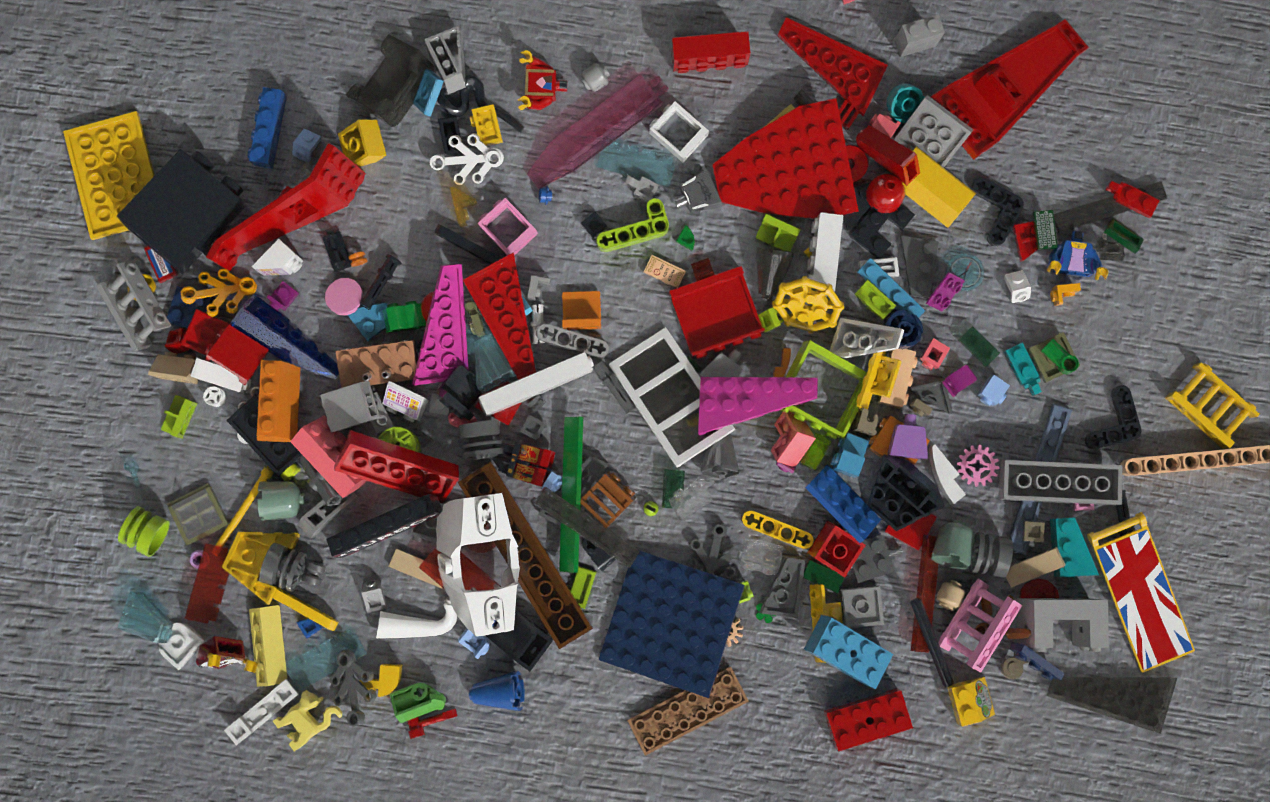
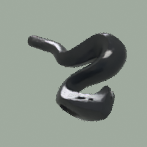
M468 75L465 77L466 87L459 90L461 98L460 107L453 106L445 97L447 92L445 87L440 90L437 102L451 116L460 117L466 113L469 108V91L471 89L474 91L478 107L488 106L485 101L484 84L475 76ZM495 108L497 117L504 120L521 133L525 127L503 110Z

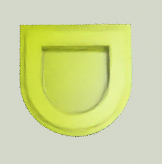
M293 464L280 477L285 482H288L301 471V468L298 464Z

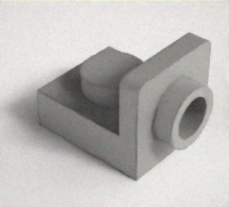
M539 273L536 276L531 275L528 301L536 302V297H540L542 286H539V283L551 284V279L547 278V275Z
M369 580L362 584L361 593L367 613L386 609L387 604L382 591V581Z

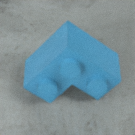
M847 433L845 438H840L837 445L840 447L839 452L834 454L831 460L832 469L852 478L859 477L869 441Z

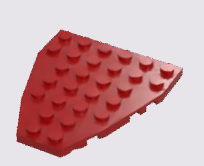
M837 98L796 107L746 137L712 164L718 194L722 203L760 213L812 219L817 218L820 213L845 215L859 212Z

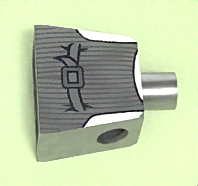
M707 169L681 185L683 195L674 198L677 209L688 205L691 213L721 206L722 203Z

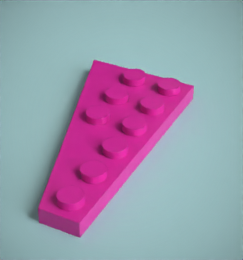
M462 264L440 266L412 385L444 382L458 365L464 366L469 371Z
M701 377L698 434L700 436L709 431L719 430L725 426L738 424L773 411L776 412L792 405L817 399L818 378Z

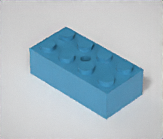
M821 615L804 647L805 651L874 689L877 688L893 656L891 652L837 620L825 615Z

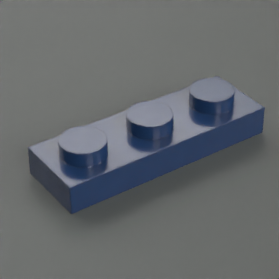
M1015 642L1011 643L1009 649L1015 653L1016 658L1028 662L1030 668L1042 672L1041 676L1052 681L1053 678L1062 680L1065 673L1026 645Z

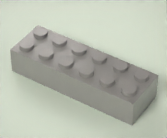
M1003 460L999 463V500L1122 505V465Z

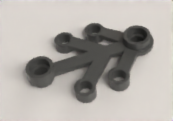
M716 523L712 527L714 539L710 558L704 551L700 540L694 539L690 544L707 568L706 572L713 575L716 569L740 556V551L737 548H731L726 555L717 560L721 539L727 534V527L723 523ZM717 527L723 528L722 534L716 533ZM695 541H698L700 543V547L698 549H695L693 547V543ZM732 550H737V557L730 555ZM690 558L687 560V566H689V561L694 560L696 562V566L694 568L700 570L698 568V561L696 559ZM727 567L719 577L725 579L733 578L736 575V570L733 567ZM728 569H732L734 571V574L732 576H728L726 574V571Z
M344 649L337 656L339 666L335 674L331 676L330 683L334 687L342 685L339 692L333 698L336 706L346 703V694L349 692L352 711L348 712L346 719L348 724L354 727L362 724L365 719L364 713L359 710L357 691L366 702L374 701L377 694L375 690H368L356 679L353 670L360 676L362 682L371 681L373 679V672L369 669L364 670L356 662V657L352 650ZM344 672L346 673V679H345V681H344L343 676H342V675L344 674Z

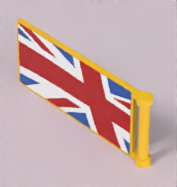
M1143 512L1135 514V517L1099 532L1087 534L1139 670L1144 673L1194 652V646ZM1136 524H1139L1141 527L1099 545L1098 540Z

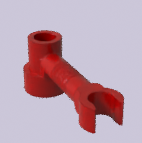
M456 709L421 720L418 717L408 720L410 739L425 735L423 728L425 726L457 717Z

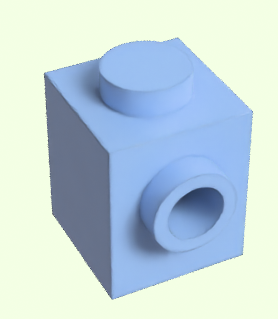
M992 375L988 378L977 396L987 406L1001 404L1007 396L1005 392L1010 385L997 376Z

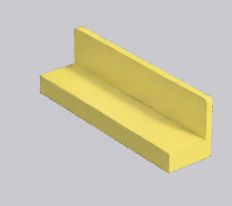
M280 606L249 609L254 662L258 663L256 669L257 687L281 684L287 679Z

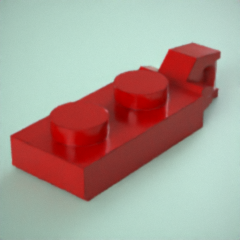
M1111 181L1105 189L1114 194L1113 198L1116 199V202L1147 218L1152 217L1160 201L1123 182L1118 184Z

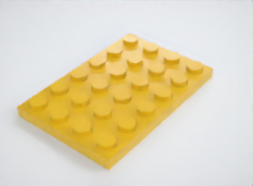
M137 111L63 131L87 228L92 240L129 231L116 216L155 176L140 116Z

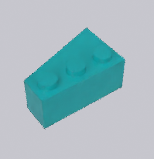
M1076 518L1049 519L1052 549L1058 548L1065 563L1064 567L1054 570V577L1099 575Z

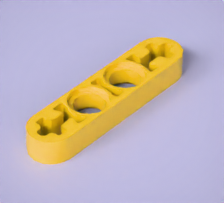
M746 511L742 515V523L747 528L801 549H808L813 544V536L806 531L755 511ZM753 514V518L758 521L759 517H762L763 520L760 522L759 529L756 528L758 524L754 522L748 525L745 517ZM771 521L774 524V529L771 532H766L763 529L764 522ZM789 528L792 535L789 539H784L781 536L782 529ZM796 531L799 532L797 535L799 537L807 535V539L810 540L809 544L805 543L802 546V542L797 539L793 543L792 540L795 537Z
M276 587L273 599L329 630L334 631L339 621Z

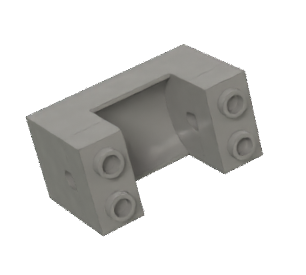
M1017 598V602L1022 605L1017 614V628L1029 629L1031 631L1030 637L1018 639L1019 644L1026 645L1031 650H1034V652H1046V648H1053V620H1072V645L1080 646V650L1100 652L1101 648H1109L1108 600L1092 598Z

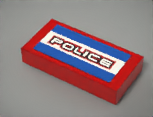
M149 246L144 248L159 283L178 276L176 269Z

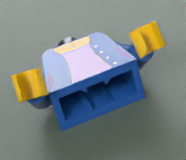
M1072 231L1071 241L1065 240L1057 245V248L1049 254L1047 272L1053 269V273L1056 275L1060 273L1090 277L1095 272V280H1099L1100 275L1106 280L1109 273L1108 269L1103 267L1096 250L1093 249V245L1083 242L1084 233L1081 231Z

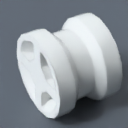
M209 387L205 390L203 398L208 405L219 407L225 403L226 393L220 388Z

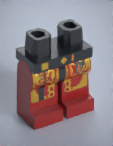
M515 443V445L505 444L503 454L511 456L510 463L501 461L498 471L506 474L507 477L542 487L551 471L533 467L532 464L551 469L556 452Z

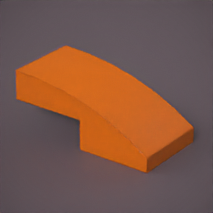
M791 348L782 349L781 367H774L773 377L785 376L790 361Z

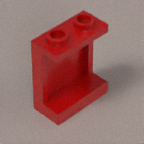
M228 325L226 329L221 328L216 336L218 338L216 343H211L206 349L205 353H207L205 360L208 362L210 360L214 361L239 377V382L246 386L260 366L261 360H264L269 350L233 326Z

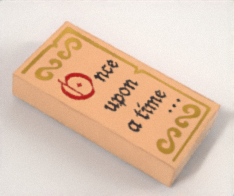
M651 255L644 273L674 288H678L686 271Z

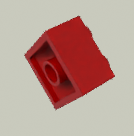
M827 521L807 553L845 578L866 545L862 542L859 543L853 536Z

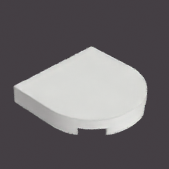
M181 622L166 626L158 638L160 653L178 670L193 656L198 646L206 641L194 628Z

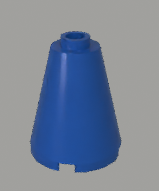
M513 671L473 684L472 688L469 689L470 700L478 705L513 711L522 710L523 707H520V703L525 700V687L523 679L519 680L518 675H521V673Z

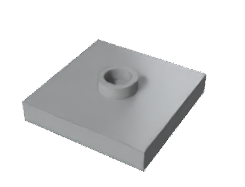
M880 586L841 589L845 626L856 628L884 625Z

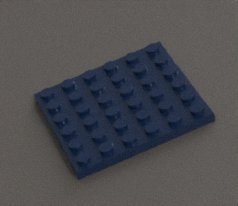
M634 549L633 552L636 554H632L633 556L631 557V562L598 660L710 698L745 585Z

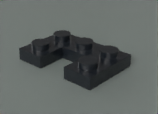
M902 204L896 211L891 213H880L878 209L872 207L850 237L876 258L880 259L892 243L881 236L878 230L888 219L903 231L915 214Z

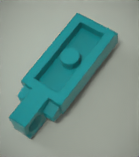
M1023 342L1004 351L1020 385L1024 389L1028 388L1032 396L1041 393L1042 391L1038 384L1041 382L1040 376Z

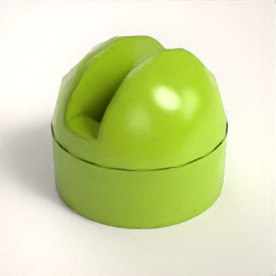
M654 501L646 502L643 507V511L647 516H654L659 510L657 503ZM647 505H649L652 508H655V512L647 509Z

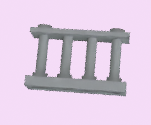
M134 260L118 263L116 266L121 275L117 279L101 282L96 287L132 350L138 351L152 345L148 335L153 330L158 331L169 328L171 324ZM125 281L130 288L126 295H124L120 288ZM134 298L140 306L135 312L129 304ZM143 314L149 322L145 328H143L139 321Z

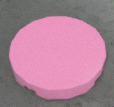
M350 278L335 280L328 286L325 292L327 306L338 315L354 313L358 310L359 303L364 298L361 286Z

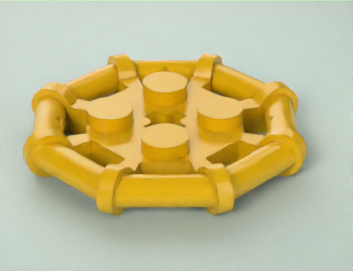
M803 276L788 283L782 282L779 285L777 296L772 302V307L778 311L786 326H793L813 334L814 331L828 327L834 328L837 325L841 311L844 309V303L840 301L830 283L824 284ZM785 294L791 296L789 299H784ZM786 307L792 312L790 315L785 310ZM827 309H833L832 314L827 313ZM819 319H823V320H824V321H821V322H818V323H815V324H814V321H815V320H819Z

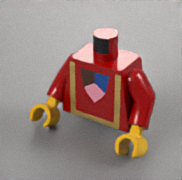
M525 50L520 53L524 54L526 59H519L520 63L528 62L526 64L525 96L518 99L524 105H520L518 108L520 110H524L526 107L533 110H542L556 101V91L567 92L568 80H557L556 70L552 66L532 56L530 51Z

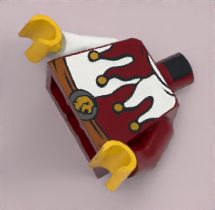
M214 636L197 648L196 664L201 668L220 669L238 662L243 666L245 665V671L256 672L258 663L249 660L245 655L242 640Z

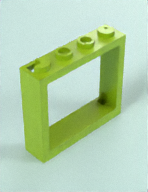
M811 340L803 341L786 377L797 376L809 352L857 379L859 382L836 429L794 405L783 408L781 411L794 413V418L802 422L805 420L810 422L812 428L826 431V435L832 439L845 438L859 409L857 407V396L861 393L863 378L867 375V372Z

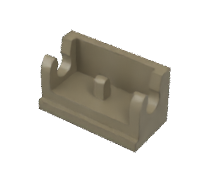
M863 408L857 412L852 431L871 437L877 433L875 429L878 423V415L874 416V420L872 417L867 418L868 409Z

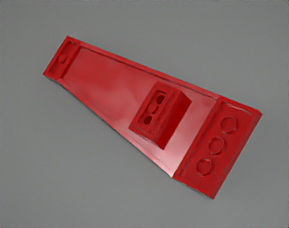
M1064 19L1048 30L954 81L932 95L931 98L973 129L962 146L974 160L998 143L1075 58L1089 47L1068 21Z
M328 143L307 179L294 188L286 186L276 200L215 240L206 258L231 271L241 254L347 207L354 199L358 187L363 183L366 173L335 146Z

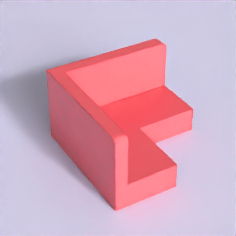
M783 411L774 424L781 436L772 447L771 452L777 462L796 467L816 438L806 421L802 422L794 418L795 414L790 411L788 413Z

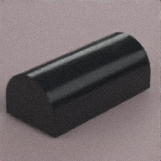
M457 116L438 119L444 156H462V152L449 144L451 136L458 135L461 138ZM452 138V142L458 144V140Z

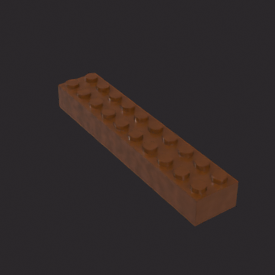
M490 462L460 480L458 484L467 498L502 493L512 535L518 545V561L520 566L518 582L558 648H563L592 630L591 622L495 465ZM484 503L482 509L487 508L488 504ZM506 539L494 541L508 564Z

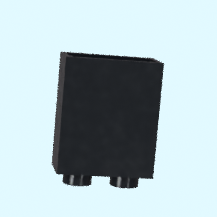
M180 149L116 217L128 230L183 275L244 209L239 198L244 191L230 177L225 176L219 181L209 172L214 168V165L199 151H196L190 157Z

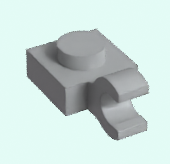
M628 175L624 183L636 189L634 195L646 201L653 199L659 187L658 184L643 176L638 181Z
M439 382L438 388L443 384V382ZM432 394L429 412L449 415L450 406L447 408L439 401L441 398L437 394Z

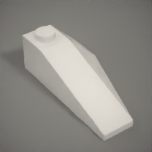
M840 318L830 352L842 358L895 350L899 348L904 330Z

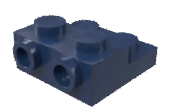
M177 286L167 319L170 324L187 329L196 309L207 314V305L211 304L215 297L200 298L191 304H187L181 299L183 287Z

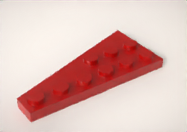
M786 17L778 37L842 98L847 100L855 110H858L860 115L864 116L888 65Z
M513 252L465 278L463 281L515 375L520 380L536 373Z

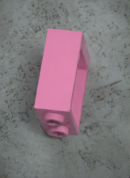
M504 198L503 200H498L493 205L494 209L489 213H484L479 218L480 222H478V225L506 256L513 252L515 256L538 233L524 216ZM506 208L526 228L507 248L487 228Z

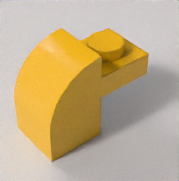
M381 664L379 679H372L369 682H362L361 679L359 681L368 690L373 689L376 691L378 689V697L386 696L399 686L403 665Z

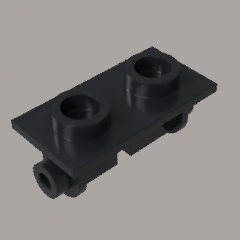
M327 232L326 236L322 238L334 273L352 267L341 232Z

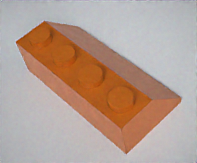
M261 360L257 441L290 442L297 434L301 367L283 361Z

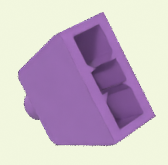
M905 414L904 425H895L887 455L902 458L928 459L925 427L916 426L917 415Z

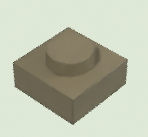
M918 399L913 400L909 406L913 409L912 412L920 417L929 416L933 408Z
M1023 521L1022 541L1044 542L1045 523Z

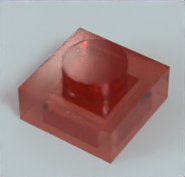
M709 257L691 264L696 281L715 275Z

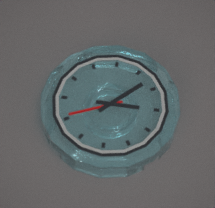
M959 254L953 257L946 268V275L952 271L958 277L965 280L960 291L968 292L977 288L984 278V267L981 261L971 254Z

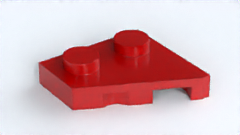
M1033 221L1013 226L1020 262L1037 251Z

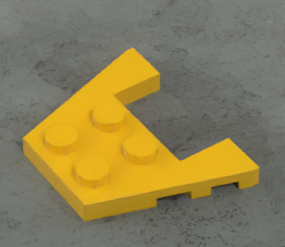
M238 532L222 568L262 601L270 605L277 588L259 581L264 558L273 543L288 547V550L292 551L295 549L300 535L299 533L283 534L282 532Z

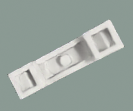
M285 679L224 731L235 745H238L298 695L297 691Z

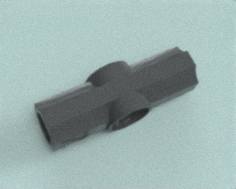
M302 455L299 458V463L309 477L307 480L308 485L313 490L319 492L327 506L338 503L342 499L341 496Z

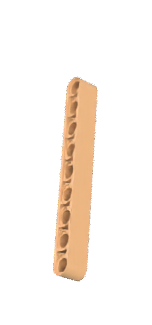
M1270 445L1131 458L1123 460L1120 465H1122V475L1137 476L1270 463ZM1263 450L1267 453L1266 459L1262 457ZM1244 452L1248 455L1247 461L1243 459ZM1224 454H1227L1229 457L1227 463L1223 459ZM1206 455L1210 459V463L1208 465L1204 461ZM1187 457L1191 460L1189 467L1185 464ZM1167 459H1170L1172 462L1170 469L1166 466ZM1148 461H1151L1153 464L1151 471L1147 468ZM1128 463H1132V464H1133V466H1134L1133 472H1130V471L1128 470V468H1127Z

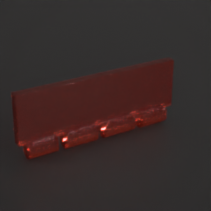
M205 543L184 619L208 624L209 620L216 622L220 608L214 607L213 603L221 605L225 589L218 588V585L226 586L229 573L222 568V565L227 557L229 548Z

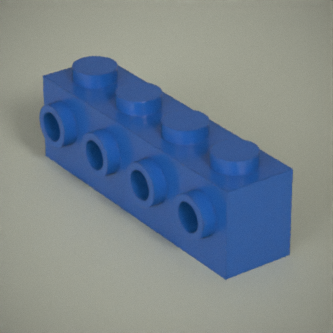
M263 87L262 93H259L258 103L260 106L259 111L255 113L256 126L251 133V140L253 142L252 147L248 149V159L254 166L270 169L274 167L287 99L282 90Z

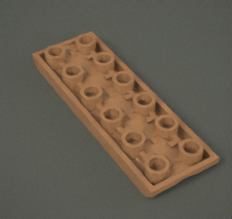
M730 666L717 673L710 698L683 690L631 717L627 721L646 756L749 701Z

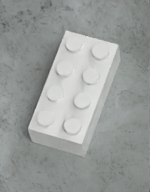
M820 213L812 222L811 233H814V237H812L809 246V252H812V256L808 259L807 270L810 271L808 278L824 284L830 283L835 292L843 215Z

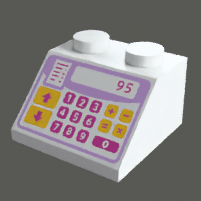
M278 239L252 267L264 276L291 275L301 268L303 260Z
M389 381L382 404L387 406V411L394 414L397 411L403 413L404 419L414 422V420H421L429 400Z

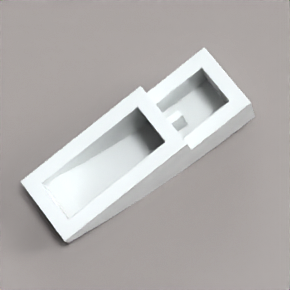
M935 444L931 445L928 448L929 458L935 480L949 504H955L966 495L954 480L960 474Z

